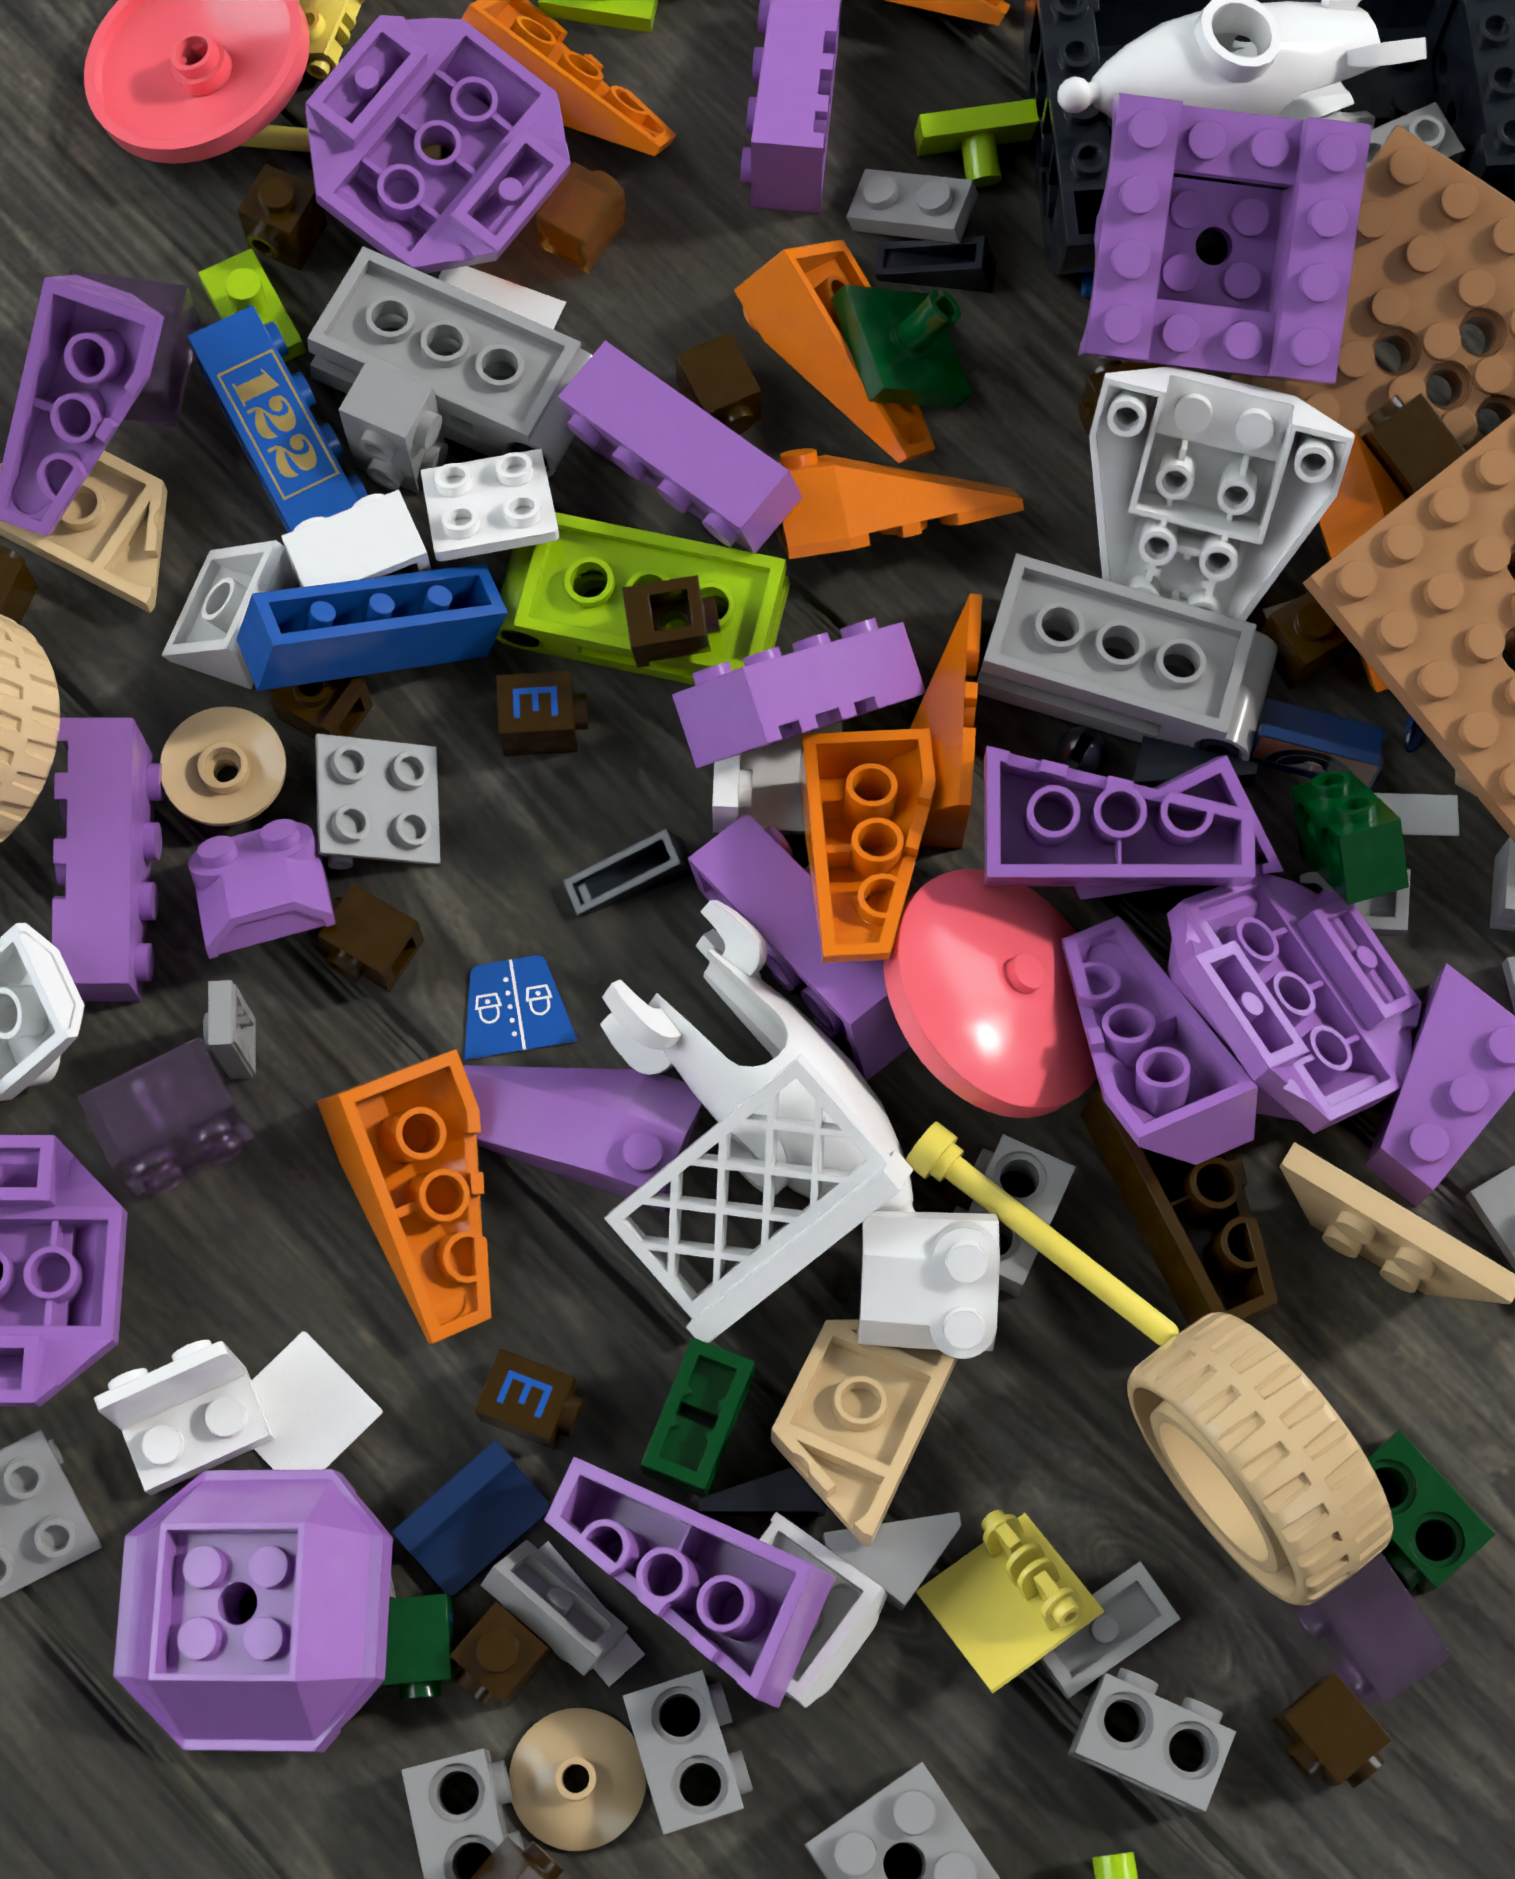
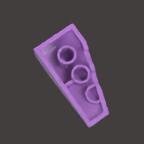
M79 275L44 278L0 470L1 521L43 536L51 535L150 378L164 316L133 294Z
M1117 916L1063 938L1062 948L1104 1102L1138 1147L1197 1165L1254 1140L1258 1086L1123 920Z
M463 1065L480 1110L481 1133H477V1146L623 1198L629 1197L690 1146L704 1109V1105L697 1099L685 1082L660 1073L647 1075L639 1073L635 1069ZM671 1181L658 1192L670 1194ZM646 1205L663 1212L666 1211V1207Z

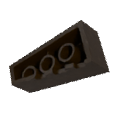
M1101 1089L1097 1090L1080 1113V1116L1188 1326L1205 1315L1217 1312L1234 1315L1248 1324L1257 1322L1279 1302L1257 1218H1252L1245 1191L1248 1181L1242 1159H1237L1235 1149H1231L1195 1165L1138 1147L1104 1102Z

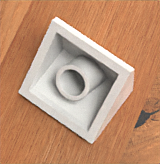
M273 540L210 550L161 656L170 662L251 689L254 682L236 639L253 593L297 588L298 582L285 546Z

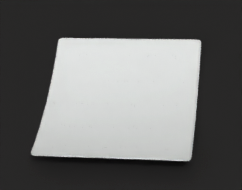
M305 1331L301 1332L251 1380L275 1440L261 1445L254 1450L273 1470L326 1469L383 1412Z

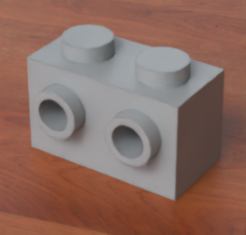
M367 359L339 408L354 467L366 471L372 480L383 487L396 490L401 486L419 494L423 487L421 470L443 466L448 453V444L445 443L441 426L442 416L438 411L434 388Z

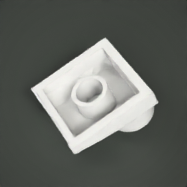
M16 923L0 937V1101L12 1100L26 1087L45 1085L55 1077L59 1068L61 1054L78 1037L85 1006L59 949L27 923Z
M875 1211L862 1222V1276L860 1319L857 1330L858 1344L937 1349L950 1357L959 1359L972 1358L984 1351H993L997 1331L1000 1271L999 1221L997 1215L983 1213Z
M775 1512L770 1519L772 1523L759 1540L814 1564L836 1578L785 1693L787 1697L807 1708L816 1699L830 1690L877 1624L888 1594L879 1584L834 1554L778 1512Z

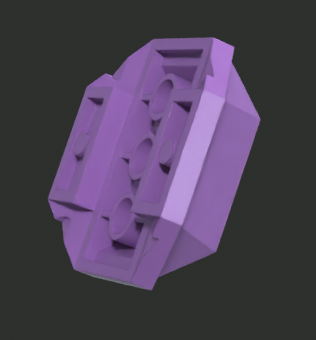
M379 15L305 103L316 203L386 257L425 274L497 261L570 170L571 162L565 140L558 92L464 19L422 18L405 20L404 16ZM438 144L446 147L452 154L446 159L435 160L426 156L422 150L429 145Z
M1256 874L1255 878L1246 886H1220L1183 899L1167 913L1172 935L1167 976L1258 1086L1257 1114L1299 1121L1314 1134L1389 1099L1401 1089L1412 1055L1411 1031L1417 1027L1422 1002L1354 904L1348 905L1334 892L1323 890L1317 894L1291 880L1270 874Z
M0 1135V1263L3 1265V1276L0 1281V1407H41L119 1343L128 1212L55 1135Z
M332 1469L205 1470L125 1536L113 1677L183 1750L324 1753L341 1733L340 1729L363 1707L385 1680L393 1538L373 1512L358 1497L355 1489L341 1472ZM253 1589L257 1596V1608L251 1619L243 1623L239 1615V1605L243 1596Z

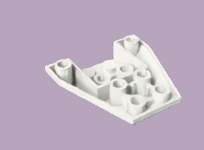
M1175 366L1105 373L1089 435L1102 579L1245 621L1337 497L1355 434L1300 398L1270 389Z

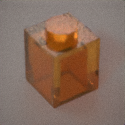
M574 162L570 167L569 173L536 214L540 247L590 273L627 221L624 189L607 173L599 170L592 172Z

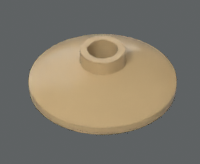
M227 706L200 711L183 721L169 736L160 759V763H162L161 782L171 803L189 819L210 826L237 825L258 816L266 810L279 794L284 783L287 768L285 750L275 729L265 719L251 711ZM225 767L238 769L237 776L228 782H220L216 779L218 772Z
M588 1708L560 1710L549 1714L535 1723L517 1745L509 1769V1781L513 1798L512 1804L522 1824L543 1843L567 1851L595 1849L619 1837L631 1825L639 1813L647 1785V1778L636 1740L631 1732L612 1716ZM582 1765L589 1773L588 1786L579 1793H572L566 1789L563 1783V1775L570 1766Z

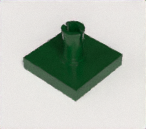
M844 285L831 298L870 402L958 408L972 396L969 384L947 331V328L954 325L961 317L960 306L951 294L944 290L938 292L937 289H934L931 293Z

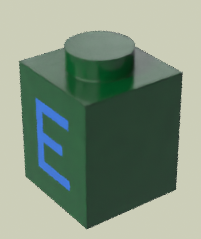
M447 1594L389 1599L385 1680L382 1686L388 1689L400 1688V1700H422L442 1697L441 1684L458 1683L454 1679L457 1675V1662L450 1657L451 1653L456 1649L453 1599Z

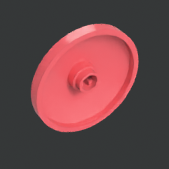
M118 0L100 23L88 49L84 68V87L89 106L96 119L113 141L124 150L140 158L159 163L175 164L197 162L226 153L247 142L265 129L281 113L295 94L304 75L309 57L310 33L307 18L298 0Z
M960 869L943 873L931 879L905 900L890 959L883 960L885 986L894 1016L909 1045L928 1070L948 1089L972 1105L994 1114L1013 1118L1039 1117L1052 1113L1078 1098L1097 1079L1062 948V939L1077 932L1054 906L1027 886H984V870Z

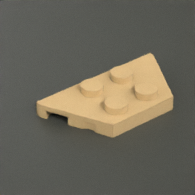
M104 450L51 535L43 536L1 520L0 535L151 613L156 605L168 491L163 480Z
M1295 1142L1292 1144L1279 1167L1310 1225L1324 1233L1322 1240L1329 1247L1347 1257L1356 1258L1358 1254L1381 1267L1379 1273L1388 1283L1409 1293H1414L1417 1289L1426 1295L1500 1304L1512 1303L1515 1298L1514 1273Z
M858 1319L826 1320L772 1427L771 1442L861 1544L871 1547L958 1358L950 1357L937 1349L858 1344Z

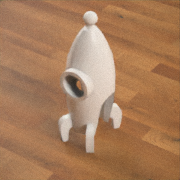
M1212 0L1203 10L1163 22L1125 45L1104 63L1092 77L1091 82L1088 83L1080 77L1066 79L1059 86L1057 98L1059 105L1066 112L1080 113L1090 104H1094L1097 109L1111 119L1112 99L1119 93L1180 100L1183 101V105L1258 115L1298 120L1314 117L1370 124L1372 129H1374L1375 116L1368 111L1341 112L1342 108L1355 104L1350 92L1345 89L1341 81L1380 66L1426 59V38L1381 43L1376 25L1368 12L1357 6L1361 0H1321V3L1290 1L1260 3L1256 0ZM1242 35L1249 38L1252 42L1236 41L1235 37Z
M710 900L701 911L716 929V931L711 929L703 934L695 945L710 961L707 969L704 971L703 978L771 1054L773 1058L771 1061L754 1067L739 1066L732 1062L658 993L647 1005L622 980L611 983L602 996L612 1013L600 1025L611 1044L629 1066L637 1072L647 1075L664 1073L674 1066L693 1094L717 1122L721 1121L802 1054L889 1154L896 1149L904 1158L902 1148L882 1102L852 1061L788 999L761 980L759 971L765 964L767 957V947L764 938L738 912L719 900ZM795 1078L780 1091L778 1117L814 1121L815 1099ZM768 1101L753 1114L767 1115ZM826 1113L825 1122L835 1123ZM738 1125L731 1131V1157L765 1161L766 1129ZM778 1130L776 1162L812 1166L813 1134ZM825 1136L823 1168L852 1171L866 1159L850 1139ZM739 1171L754 1187L763 1192L764 1174ZM776 1176L775 1195L788 1186L793 1191L810 1199L811 1180ZM910 1176L902 1190L876 1211L915 1212L912 1206L913 1192ZM822 1181V1194L836 1183Z

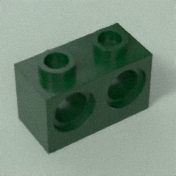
M1351 771L1323 772L1316 775L1312 782L1291 787L1300 855L1348 905L1409 887L1401 818Z
M691 1337L642 1459L641 1468L643 1475L698 1497L708 1495L754 1378L755 1361Z
M1401 1430L1386 1438L1366 1456L1375 1473L1389 1478L1397 1491L1396 1503L1393 1508H1390L1393 1519V1532L1388 1545L1382 1550L1385 1556L1381 1559V1562L1391 1577L1403 1588L1411 1590L1415 1587L1421 1595L1437 1589L1496 1535ZM1420 1525L1435 1529L1442 1537L1444 1552L1439 1561L1427 1559L1419 1552L1415 1536Z

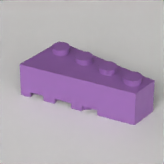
M760 0L758 33L766 35L764 47L754 48L752 83H759L757 97L749 96L746 132L752 133L751 147H743L740 183L751 184V207L820 213L842 0Z
M604 341L558 396L571 416V419L566 424L579 439L634 479L640 480L656 490L676 510L681 513L688 511L703 520V526L726 546L731 547L734 542H737L755 554L802 498L788 469L607 341Z
M872 618L840 629L842 636L840 640L831 642L828 632L793 643L794 653L782 656L779 647H775L743 658L745 666L734 671L731 670L730 663L725 662L693 673L696 685L672 694L696 768L925 694L926 691L904 623L900 622L878 628L876 619Z
M60 718L57 742H62L68 751V773H55L54 799L59 800L60 816L63 825L67 826V835H59L58 838L53 840V864H55V875L58 885L66 886V896H55L53 898L52 944L59 949L83 1002H142L143 981H151L154 974V950L151 943H146L147 920H156L158 913V890L156 883L150 882L151 860H160L162 852L161 826L159 822H154L155 801H163L165 797V790L161 782L162 763L156 762L133 718Z
M991 746L986 747L984 755V886H1246L1255 878V811L1174 791H1161L1134 784V781L1114 776L1104 777L1068 768V765L1044 759L1039 761L1011 754L1007 750Z
M746 812L688 857L697 887L708 901L719 900L738 912L760 932L767 947L765 963L772 971L773 976L788 993L799 985L802 989L800 993L803 1001L815 1016L814 1023L830 1040H833L839 1034L850 1044L854 1058L852 1063L867 1082L910 1047L898 1025L889 1002L885 986L883 960L823 963L809 865L803 869L791 857L793 851L789 843L775 827L769 825L763 829Z
M573 1457L545 1521L607 1574L618 1580L653 1613L663 1618L689 1640V1643L705 1657L715 1662L737 1681V1684L755 1699L779 1708L836 1578L814 1564Z

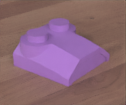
M279 819L268 823L262 829L232 837H212L201 843L197 851L189 859L188 867L196 888L204 942L209 959L218 957L222 953L326 925L328 927L336 924L322 855L318 854V841L316 836L313 835L312 829L306 824L290 819Z

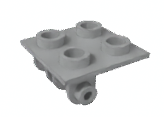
M317 733L315 735L318 854L328 859V867L338 870L351 868L353 866V858L427 865L441 864L436 747Z
M41 1429L0 1449V1599L102 1548L92 1525L60 1466L63 1464V1458L53 1439L47 1441Z

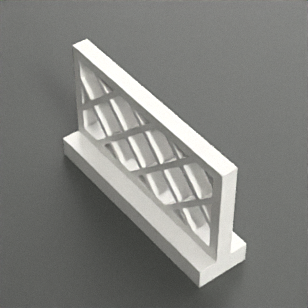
M800 1054L610 1211L604 1219L692 1318L686 1326L690 1333L696 1339L710 1343L897 1195L908 1180L913 1168L896 1149L889 1154L809 1061ZM795 1078L815 1099L814 1121L778 1117L780 1091ZM768 1101L767 1115L753 1114ZM826 1113L835 1123L825 1122ZM738 1125L766 1129L765 1161L731 1157V1131ZM778 1130L813 1134L812 1166L776 1162ZM825 1136L850 1139L866 1159L852 1171L823 1168ZM719 1142L718 1155L705 1153ZM688 1166L718 1169L716 1200L682 1195L683 1171ZM729 1170L764 1174L763 1205L728 1201ZM776 1176L811 1180L810 1204L803 1210L774 1207ZM671 1181L670 1194L658 1192ZM822 1181L836 1183L822 1194ZM642 1204L670 1208L669 1238L647 1236L629 1215ZM682 1210L716 1214L714 1244L680 1240ZM727 1215L762 1219L761 1244L754 1249L726 1246ZM773 1221L786 1222V1224L773 1233ZM661 1252H668V1260ZM680 1254L714 1258L713 1282L698 1294L679 1273ZM725 1260L738 1261L725 1272Z

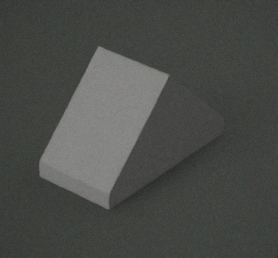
M959 1512L883 1523L871 1547L861 1544L848 1529L824 1532L822 1544L883 1587L888 1594L886 1600L902 1611L960 1529Z

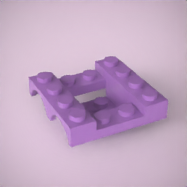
M1119 93L1112 99L1111 103L1112 139L1104 194L1096 218L1094 281L1085 332L1080 343L1079 356L1175 366L1186 369L1318 385L1335 383L1372 125L1314 117L1298 120L1187 106L1183 105V101ZM1173 173L1288 187V189L1277 190L1173 177ZM1204 230H1216L1227 241V255L1218 265L1206 264L1197 255L1196 240Z

